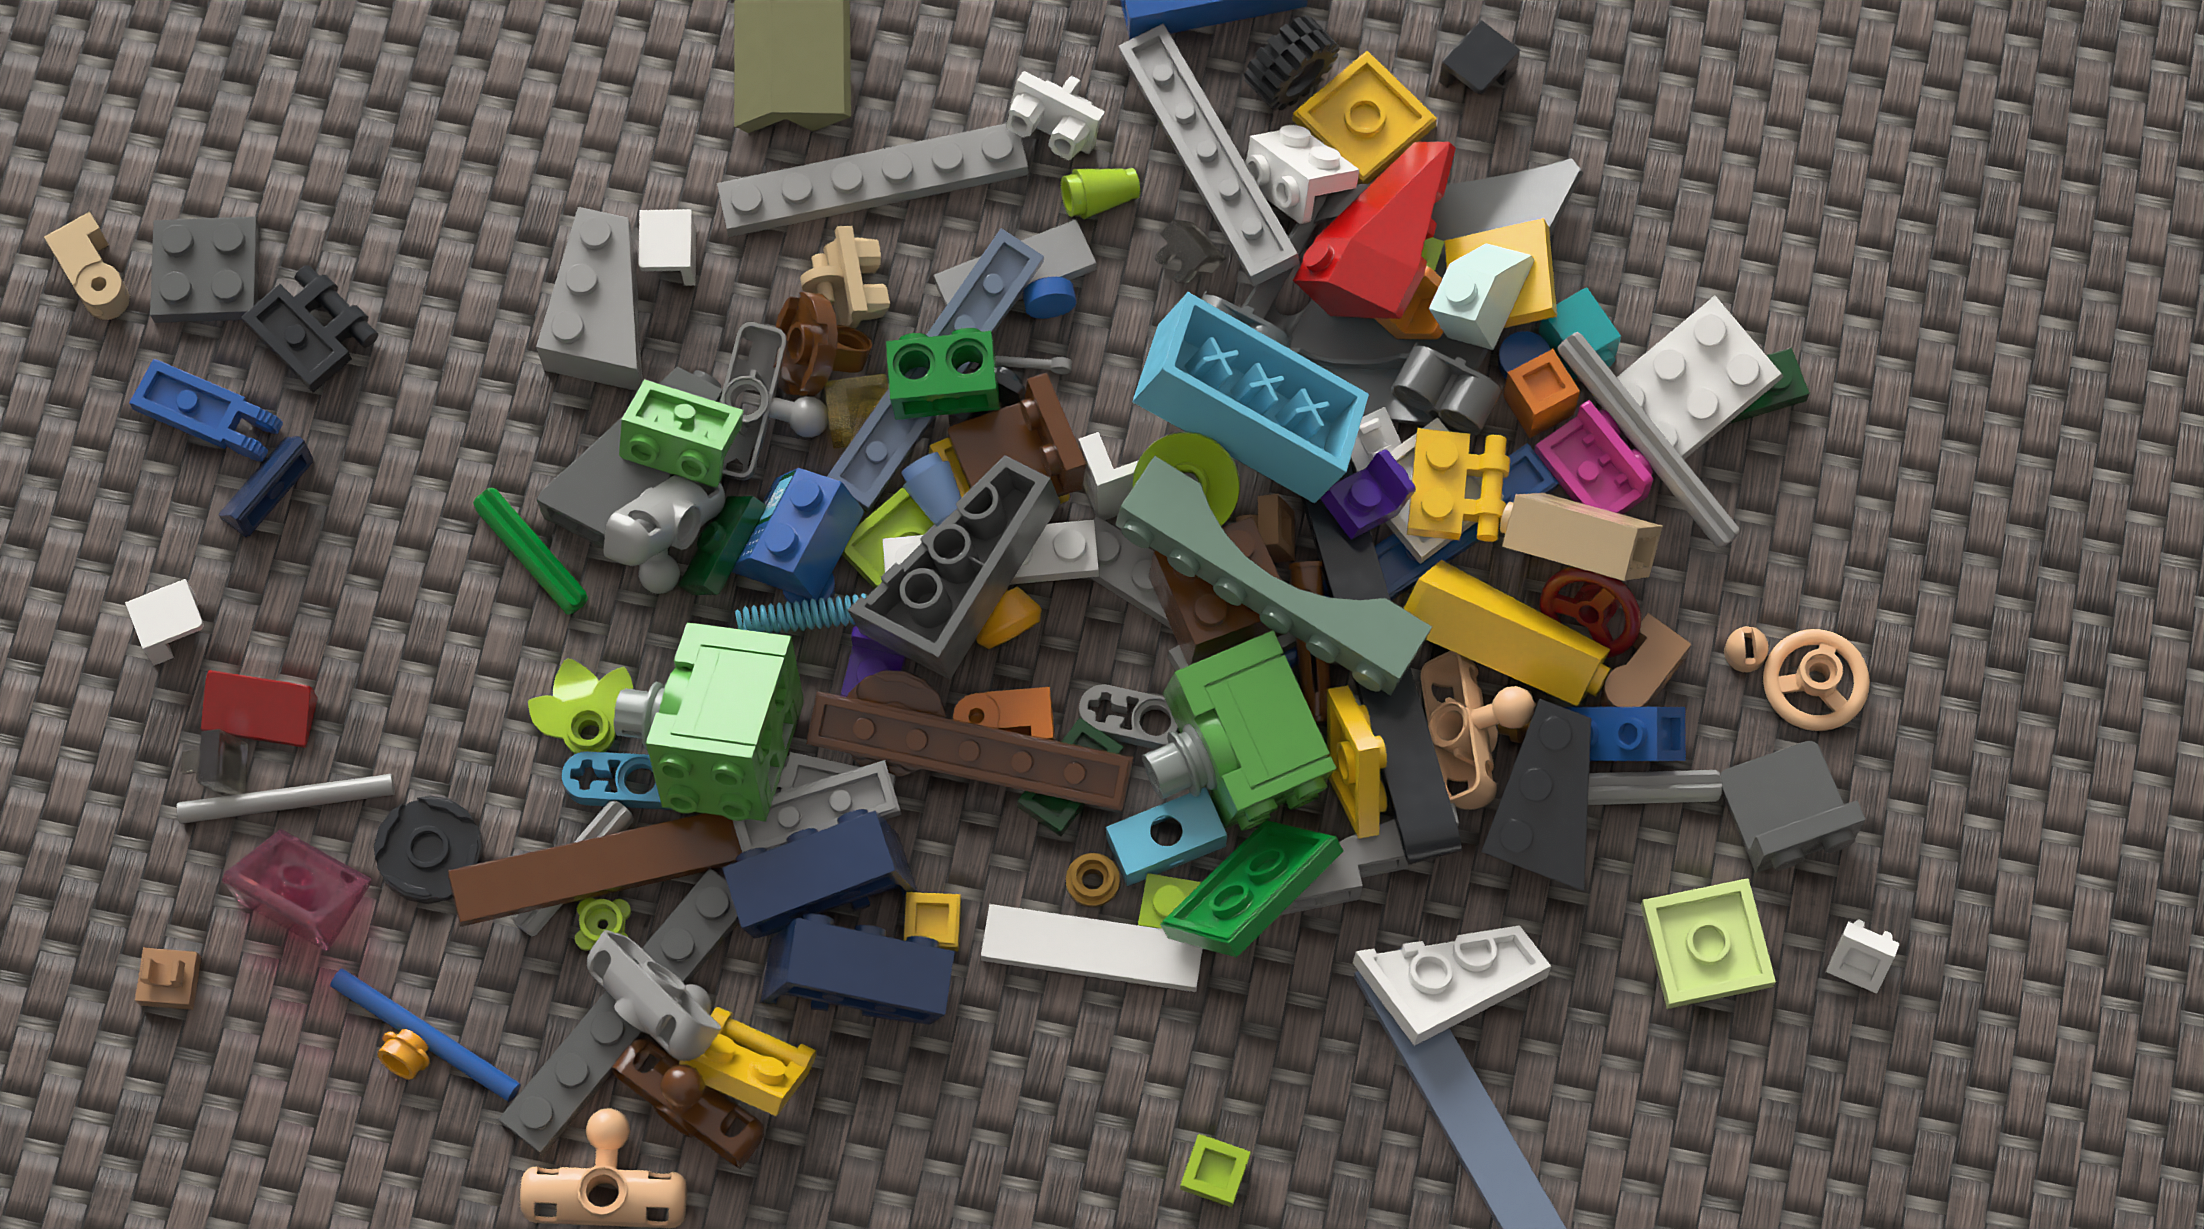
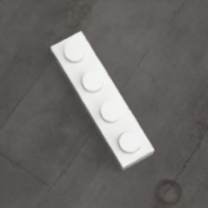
M1094 520L1047 524L1010 585L1099 577ZM923 535L883 539L885 572L896 562L900 565L921 544L920 538Z

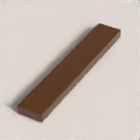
M817 691L806 744L1119 811L1124 809L1134 757L822 691Z
M704 813L448 870V878L460 927L702 873L710 868L712 870L720 869L736 863V857L742 853L733 820L722 815Z

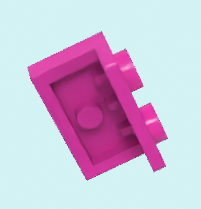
M1590 400L1580 405L1575 418L1535 445L1534 452L1575 502L1623 515L1648 497L1653 483V477L1651 476L1653 471L1647 459L1639 450L1633 449L1631 451L1620 438V430L1613 417L1604 409L1598 411Z

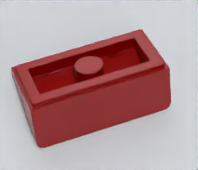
M208 670L205 680L201 730L202 732L306 748L318 697L313 688L307 685Z

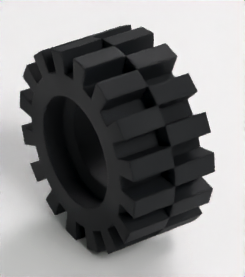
M1308 15L1303 16L1302 19L1298 17L1292 21L1290 27L1287 24L1281 27L1280 33L1276 37L1272 35L1267 40L1268 44L1265 48L1260 47L1255 53L1257 58L1250 60L1247 65L1249 69L1244 73L1245 82L1272 110H1284L1288 104L1292 106L1297 103L1299 96L1305 97L1310 93V88L1314 84L1318 85L1323 80L1321 76L1324 73H1329L1333 67L1331 63L1337 60L1339 56L1337 52L1340 51V47L1312 17Z

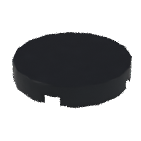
M431 795L419 797L416 801H411L406 805L402 803L391 810L378 828L373 847L377 868L389 888L406 900L424 904L451 899L453 895L448 878V870L480 864L484 853L481 832L469 812L451 799Z

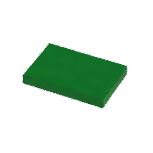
M1267 820L1188 895L1160 925L1168 939L1237 958L1344 850L1336 836Z

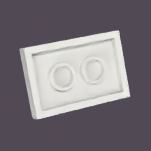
M1713 296L1622 372L1617 379L1683 460H1685L1784 376L1718 298Z

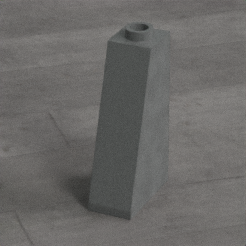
M676 367L659 383L716 402H720L723 391L721 384L709 374L699 370H695L691 374L679 367ZM622 418L549 483L536 499L543 518L603 549L606 524L611 515L640 497L646 489L654 488L674 476V474L625 460L619 456Z

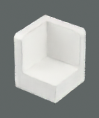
M691 209L640 210L638 263L642 271H681L684 285H695L696 227Z
M186 579L125 602L142 649L154 666L174 658L169 646L170 642L200 631L204 627L197 608L199 605L197 597Z

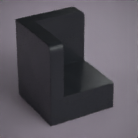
M1480 20L1442 60L1439 82L1448 88L1458 78L1477 94H1483L1495 80L1504 86L1517 72L1520 49L1483 20Z

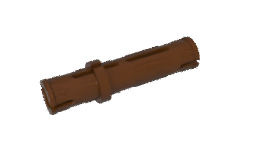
M1322 561L1290 563L1289 570H1291L1292 586L1324 596ZM1296 637L1297 668L1301 692L1315 722H1327V689L1332 688L1331 665L1316 657L1319 692L1314 693L1310 652L1306 648V643Z

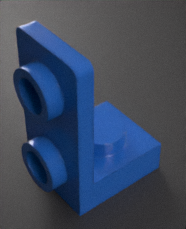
M1563 707L1592 719L1590 761H1686L1685 707Z

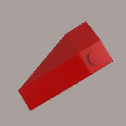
M1414 142L1330 223L1307 249L1303 256V262L1293 281L1329 316L1402 318L1424 277L1427 261L1421 255L1425 240L1434 237L1437 223L1431 218L1434 204L1445 194L1456 147L1451 142Z

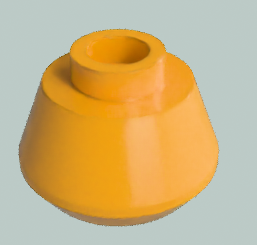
M1018 586L1009 591L1006 589L976 638L977 643L991 649L1027 631L1040 622L1041 606Z

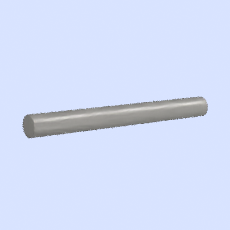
M386 774L177 803V815L179 823L183 824L395 795L393 775Z

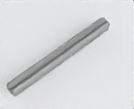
M1576 332L1566 338L1558 346V352L1604 410L1613 417L1621 431L1634 447L1643 454L1651 468L1707 537L1719 549L1732 542L1740 533L1739 527L1583 335Z

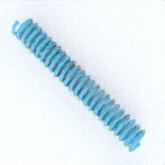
M864 593L861 595L864 599L867 597ZM856 594L852 596V605L859 599ZM848 595L844 597V609L841 598L839 596L835 598L836 612L831 597L827 599V611L824 599L820 598L819 614L816 601L813 598L810 601V612L807 601H802V615L799 602L795 600L793 603L794 619L791 604L788 601L785 603V617L782 604L778 603L776 605L777 620L774 605L771 603L768 605V618L765 606L763 604L760 606V622L757 607L754 605L751 607V620L748 608L746 606L743 608V623L740 611L738 609L735 611L738 629L763 633L764 631L772 633L773 629L777 634L780 633L781 629L787 633L790 627L796 632L798 626L802 631L807 626L813 630L815 624L819 629L824 624L827 628H830L832 622L836 627L840 625V622L847 626L849 620L852 625H855L848 612V609L851 607Z

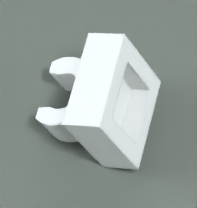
M1385 407L1362 417L1349 461L1354 473L1365 469L1376 453L1384 449L1391 452L1402 444Z
M1857 920L1854 924L1848 922L1826 972L1877 994L1895 958L1900 943L1893 941L1892 934L1887 931L1881 936L1863 928L1864 921Z

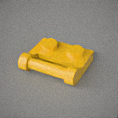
M717 1006L712 1012L711 1017L721 1026V1031L702 1055L690 1061L680 1060L679 1065L687 1064L695 1067L702 1075L705 1085L777 1116L809 1074L815 1061L817 1050L804 1044H800L798 1048L734 1020L733 1013Z

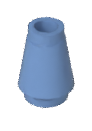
M938 452L928 454L916 460L901 472L906 481L903 488L937 527L957 509L956 503L961 499V495L949 461H942Z

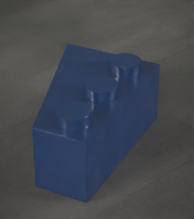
M858 809L843 814L837 819V825L818 831L816 828L800 830L788 836L786 839L787 843L768 851L767 848L759 847L739 854L736 857V863L723 867V871L741 928L754 939L781 932L796 918L802 919L804 914L820 915L823 912L847 903H851L853 911L870 907L868 896L899 888L902 898L906 897L907 892L918 893L899 834L876 810L868 812L867 809Z

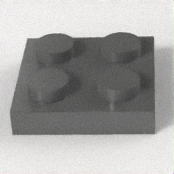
M256 216L153 220L150 316L154 323L242 320L241 317L258 303L260 224Z

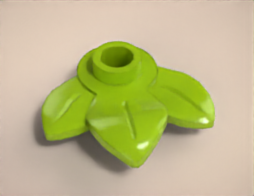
M567 658L562 663L555 677L553 696L545 695L528 700L529 713L533 724L546 736L564 739L566 746L574 754L580 752H606L612 746L616 737L614 730L616 701L621 690L625 688L633 689L631 677L625 667H620L612 670L599 681L585 666L573 659ZM593 725L599 728V733L594 739L585 740L580 737L581 731L586 726Z

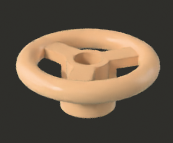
M1809 629L1787 636L1772 649L1765 662L1763 671L1764 690L1773 709L1790 724L1805 730L1827 731L1848 723L1861 711L1869 693V672L1861 653L1847 639L1826 630ZM1819 645L1818 649L1808 652L1803 657L1796 674L1779 676L1782 663L1791 652L1803 646ZM1835 651L1847 661L1853 674L1854 685L1848 701L1836 689L1843 674V666L1838 656L1835 655ZM1818 671L1825 676L1826 681L1823 683L1815 682L1811 679L1809 673ZM1804 691L1811 696H1819L1833 713L1826 715L1804 713L1792 706L1783 694Z

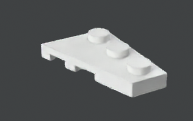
M1520 925L1457 935L1455 941L1424 946L1423 941L1403 944L1401 950L1378 954H1376L1375 949L1356 951L1353 960L1354 966L1414 1046L1546 979L1551 965Z

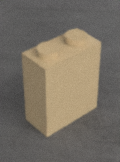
M1546 493L1516 494L1514 503L1508 502L1500 523V531L1505 533L1502 547L1623 581L1650 576L1663 527L1662 525Z

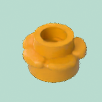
M406 1029L401 1030L397 1035L393 1032L384 1034L383 1041L385 1043L378 1051V1058L390 1071L402 1078L413 1079L419 1070H425L430 1064L429 1057L426 1054L428 1046L420 1036Z

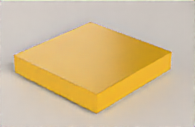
M1368 51L1363 53L1293 112V121L1298 126L1308 129L1312 136L1326 146L1337 150L1341 157L1359 169L1357 184H1368L1397 160L1414 142H1418L1436 127L1437 118Z
M1544 218L1445 240L1447 268L1453 261L1484 244L1533 256V265L1504 328L1557 317L1549 226Z

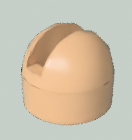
M1745 626L1736 629L1730 634L1725 644L1724 655L1726 661L1737 671H1755L1766 660L1769 651L1768 641L1765 635L1755 627ZM1744 637L1752 639L1754 658H1746Z

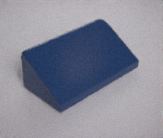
M299 436L284 438L220 511L219 517L221 520L244 537L250 536L314 462L305 441Z

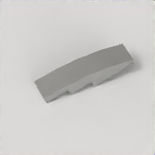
M1451 803L1458 827L1459 820L1455 808V803ZM1394 819L1379 825V835L1358 839L1355 834L1340 841L1339 843L1344 852L1280 915L1360 900L1362 891L1361 878L1408 869V863Z

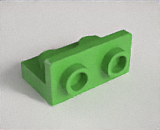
M644 379L622 418L619 456L625 460L717 487L722 479L724 458L742 426L744 410Z

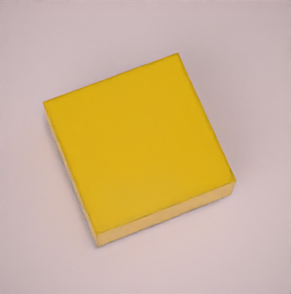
M907 892L904 941L909 936L928 937L939 942L938 948L958 952L961 894Z

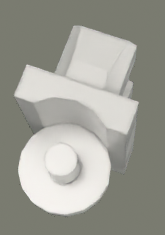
M1023 71L1016 82L1006 127L1009 131L1021 137L1031 136L1036 128L1051 135L1048 146L1052 152L1070 160L1080 150L1090 154L1096 145L1097 132L1105 111L1093 106L1092 102L1078 96L1081 80L1073 76L1068 78L1063 87H1060L1048 80L1045 82Z

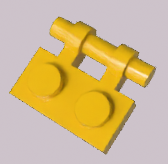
M1418 428L1412 472V482L1416 487V491L1410 498L1406 535L1460 540L1462 521L1478 522L1477 539L1486 542L1497 541L1499 523H1501L1502 514L1506 507V503L1501 500L1503 478L1509 476L1510 458L1506 456L1507 438L1501 435L1487 436L1484 454L1476 455L1469 454L1470 434ZM1466 476L1482 477L1479 499H1464Z

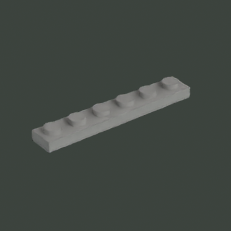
M1165 25L1157 26L1119 45L1123 61L1253 287L1300 264L1298 253Z
M1007 123L717 183L728 237L1028 175V165L1021 136L1009 131L1006 127Z

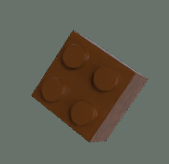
M1252 517L1222 527L1225 534L1247 558L1271 576L1281 580ZM1158 551L1153 553L1149 579L1188 666L1273 631L1260 620V614L1242 603L1237 606L1226 602L1215 593L1213 585L1197 575L1188 577L1181 574L1168 563V557ZM1274 631L1276 637L1285 635Z

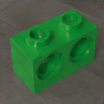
M961 328L953 331L951 335L929 337L922 333H910L901 336L898 340L886 341L890 401L895 420L1000 410L996 353L991 331L981 332L976 328ZM967 362H976L981 365L976 372L971 374H962L957 371L962 364ZM915 367H923L929 370L924 377L919 379L905 377V374Z

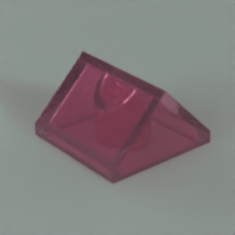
M280 829L224 873L222 882L237 902L328 952L368 890L371 878Z

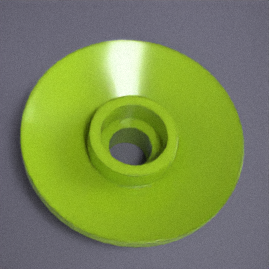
M1177 432L1156 440L1144 451L1134 471L1133 487L1153 457L1156 456L1182 473H1192L1195 475L1198 483L1202 486L1208 505L1220 526L1228 520L1238 501L1240 480L1232 457L1218 442L1198 433Z

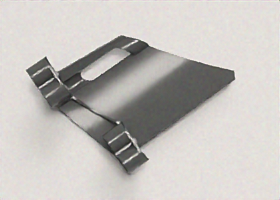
M1571 158L1516 173L1448 184L1444 196L1433 207L1431 218L1437 223L1433 238L1445 241L1542 218L1548 224L1551 235L1583 172ZM1357 184V188L1315 196L1311 222L1303 224L1297 222L1288 236L1298 253V257L1301 255L1317 225L1336 219L1371 184ZM1445 242L1435 272L1442 279L1447 271ZM1293 267L1256 285L1241 308L1217 296L1206 295L1207 291H1205L1201 298L1212 306L1368 393L1369 396L1363 416L1385 407L1392 422L1428 425L1438 418L1449 431L1479 435L1504 390L1503 385L1500 389L1493 380L1477 372L1489 350L1488 348L1447 338L1444 332L1439 339H1396L1374 318L1329 316L1313 299H1311L1306 308L1295 315L1286 316L1280 314L1276 309V299Z

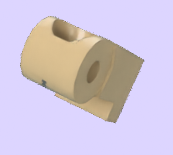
M90 212L44 237L86 309L93 317L100 320H110L125 312L130 298L128 289L118 271L113 266L103 263L97 253L99 250L109 246Z

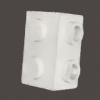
M1286 125L1281 127L1279 131L1250 136L1247 159L1245 160L1247 168L1264 197L1299 224L1311 222L1315 196L1357 188L1359 169L1341 157L1337 150L1326 146L1312 136L1310 131L1304 127Z

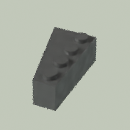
M1006 455L1002 457L956 503L957 509L938 527L934 524L920 538L921 544L900 565L896 562L880 577L882 582L865 599L861 596L848 609L860 633L950 680L1058 508L1060 500L1051 478Z

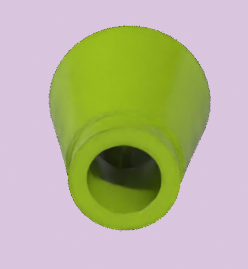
M1134 168L1073 169L1072 175L1061 178V194L1067 214L1070 217L1080 215L1082 219H1086L1132 199L1139 198L1140 184Z

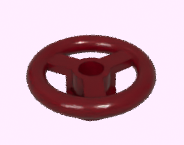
M1571 566L1551 576L1542 589L1540 612L1560 623L1562 622L1557 613L1575 617L1581 625L1588 628L1594 641L1610 649L1606 658H1612L1624 653L1637 640L1642 620L1640 608L1630 589L1621 580ZM1584 582L1575 598L1558 594L1564 586L1570 583ZM1621 605L1625 614V627L1621 635L1613 640L1606 625Z

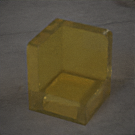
M886 374L827 381L825 393L833 449L849 446L889 389Z

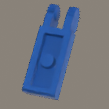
M153 359L129 402L134 411L223 449L228 446L236 453L263 462L268 449L259 441L236 432L235 430L241 419H244L252 426L274 434H278L283 425V422L277 416L248 403L244 396L157 359Z

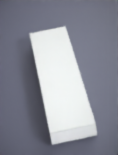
M989 904L981 961L1196 992L1203 948L1168 939L1163 929Z

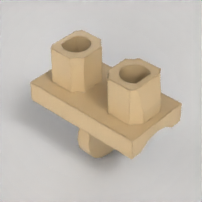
M837 226L835 229L836 239L825 245L823 249L824 254L812 256L813 269L801 275V287L804 292L823 294L832 305L834 304L837 325L856 329L861 320L883 317L889 309L890 300L887 287L884 284H863L861 273H876L880 267L881 253L878 240L854 238L852 226Z

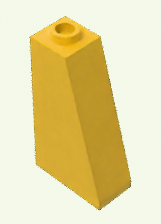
M1440 560L1418 579L1404 607V610L1432 626L1426 640L1576 706L1579 705L1588 693L1595 697L1598 695L1611 668L1603 665L1610 651L1609 648L1443 560Z

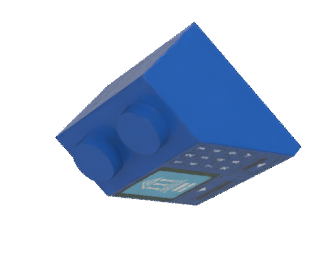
M797 468L775 478L762 502L766 505L765 511L737 560L732 573L811 600L813 598L817 601L865 511L843 482Z

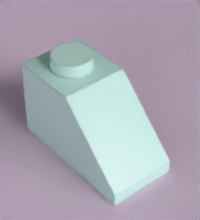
M1484 244L1450 263L1429 307L1430 312L1447 338L1494 350L1533 265V256Z

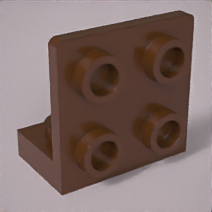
M1047 373L1027 379L1025 400L1020 401V403L948 428L947 436L970 489L1005 455L1051 478L1058 497L1083 489L1086 462Z

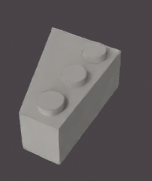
M578 207L536 349L544 371L638 391L643 383L640 352L641 337L638 318L635 241L628 217Z

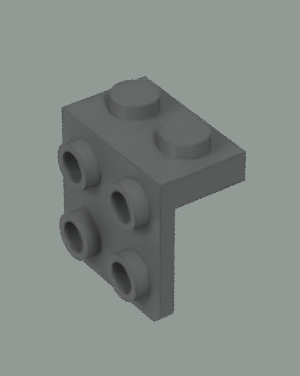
M1805 741L1723 770L1720 774L1723 797L1755 873L1774 867L1775 871L1793 867L1805 860L1806 855L1823 849L1825 853L1844 849L1856 841L1855 838L1866 820L1857 800L1844 805L1820 747L1813 741Z

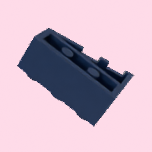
M804 914L802 919L796 918L770 940L760 1003L777 1005L779 995L811 999L812 1010L828 1011L830 1003L862 1010V1016L931 1025L946 1013L955 951L938 948L939 942L928 937L909 936L904 941L886 937L887 931L880 927L857 925L852 930L834 926V919L828 916Z

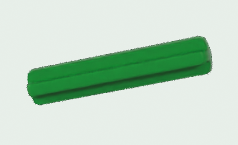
M488 488L475 498L473 505L476 512L565 614L572 615L587 603L588 596L583 587L497 489Z

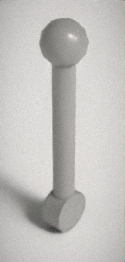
M996 355V366L1051 370L1057 374L1071 373L1072 361L1065 357H1055L1049 360ZM973 362L970 368L976 369L979 363Z

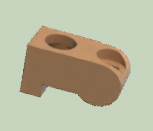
M1648 613L1641 621L1640 633L1632 645L1638 649L1626 665L1617 667L1609 673L1601 693V706L1649 707L1686 660L1691 643Z

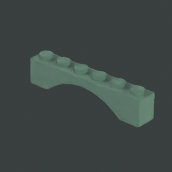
M1156 456L1153 457L1120 506L1115 525L1121 528L1123 536L1131 543L1145 549L1150 546L1168 557V563L1181 574L1188 577L1197 575L1214 586L1215 593L1223 600L1237 606L1241 605V603L1260 614V620L1270 629L1280 634H1287L1289 632L1305 642L1308 651L1318 659L1328 663L1336 661L1352 671L1353 678L1369 690L1376 692L1382 690L1391 696L1432 629V626L1386 598L1371 600L1328 598L1297 589L1271 576L1247 558L1225 534L1208 505L1201 484Z

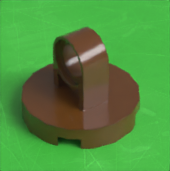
M799 292L801 297L790 296L785 301L775 328L782 330L788 340V348L784 355L778 386L788 395L815 396L824 388L832 371L848 373L862 371L873 344L870 338L861 331L852 327L837 325L832 304L823 294Z

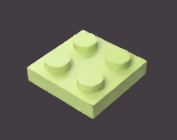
M1749 878L1642 901L1640 906L1667 1009L1771 988L1776 983Z

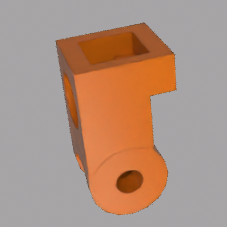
M1050 687L974 693L962 698L954 708L953 719L1055 740Z

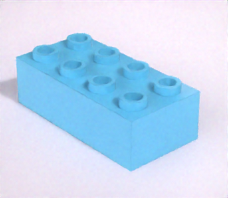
M1187 292L1158 324L1132 402L1185 432L1202 434L1215 440L1226 449L1232 458L1315 503L1347 472L1369 394Z

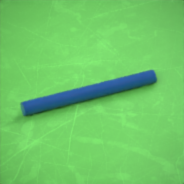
M342 968L333 977L330 987L401 1032V1030L406 1029L414 1032L426 1042L430 1052L507 1102H510L518 1093L521 1083Z

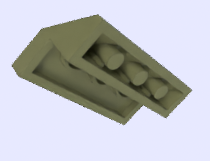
M734 0V127L746 133H751L787 119L814 132L851 117L850 0Z

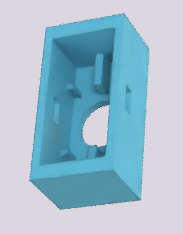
M1206 787L1201 788V793L1197 797L1189 793L1106 827L1107 842L1126 886L1145 880L1147 873L1157 875L1224 848L1227 841L1226 831ZM1170 818L1176 819L1182 827L1181 839L1172 846L1157 844L1151 837V826Z

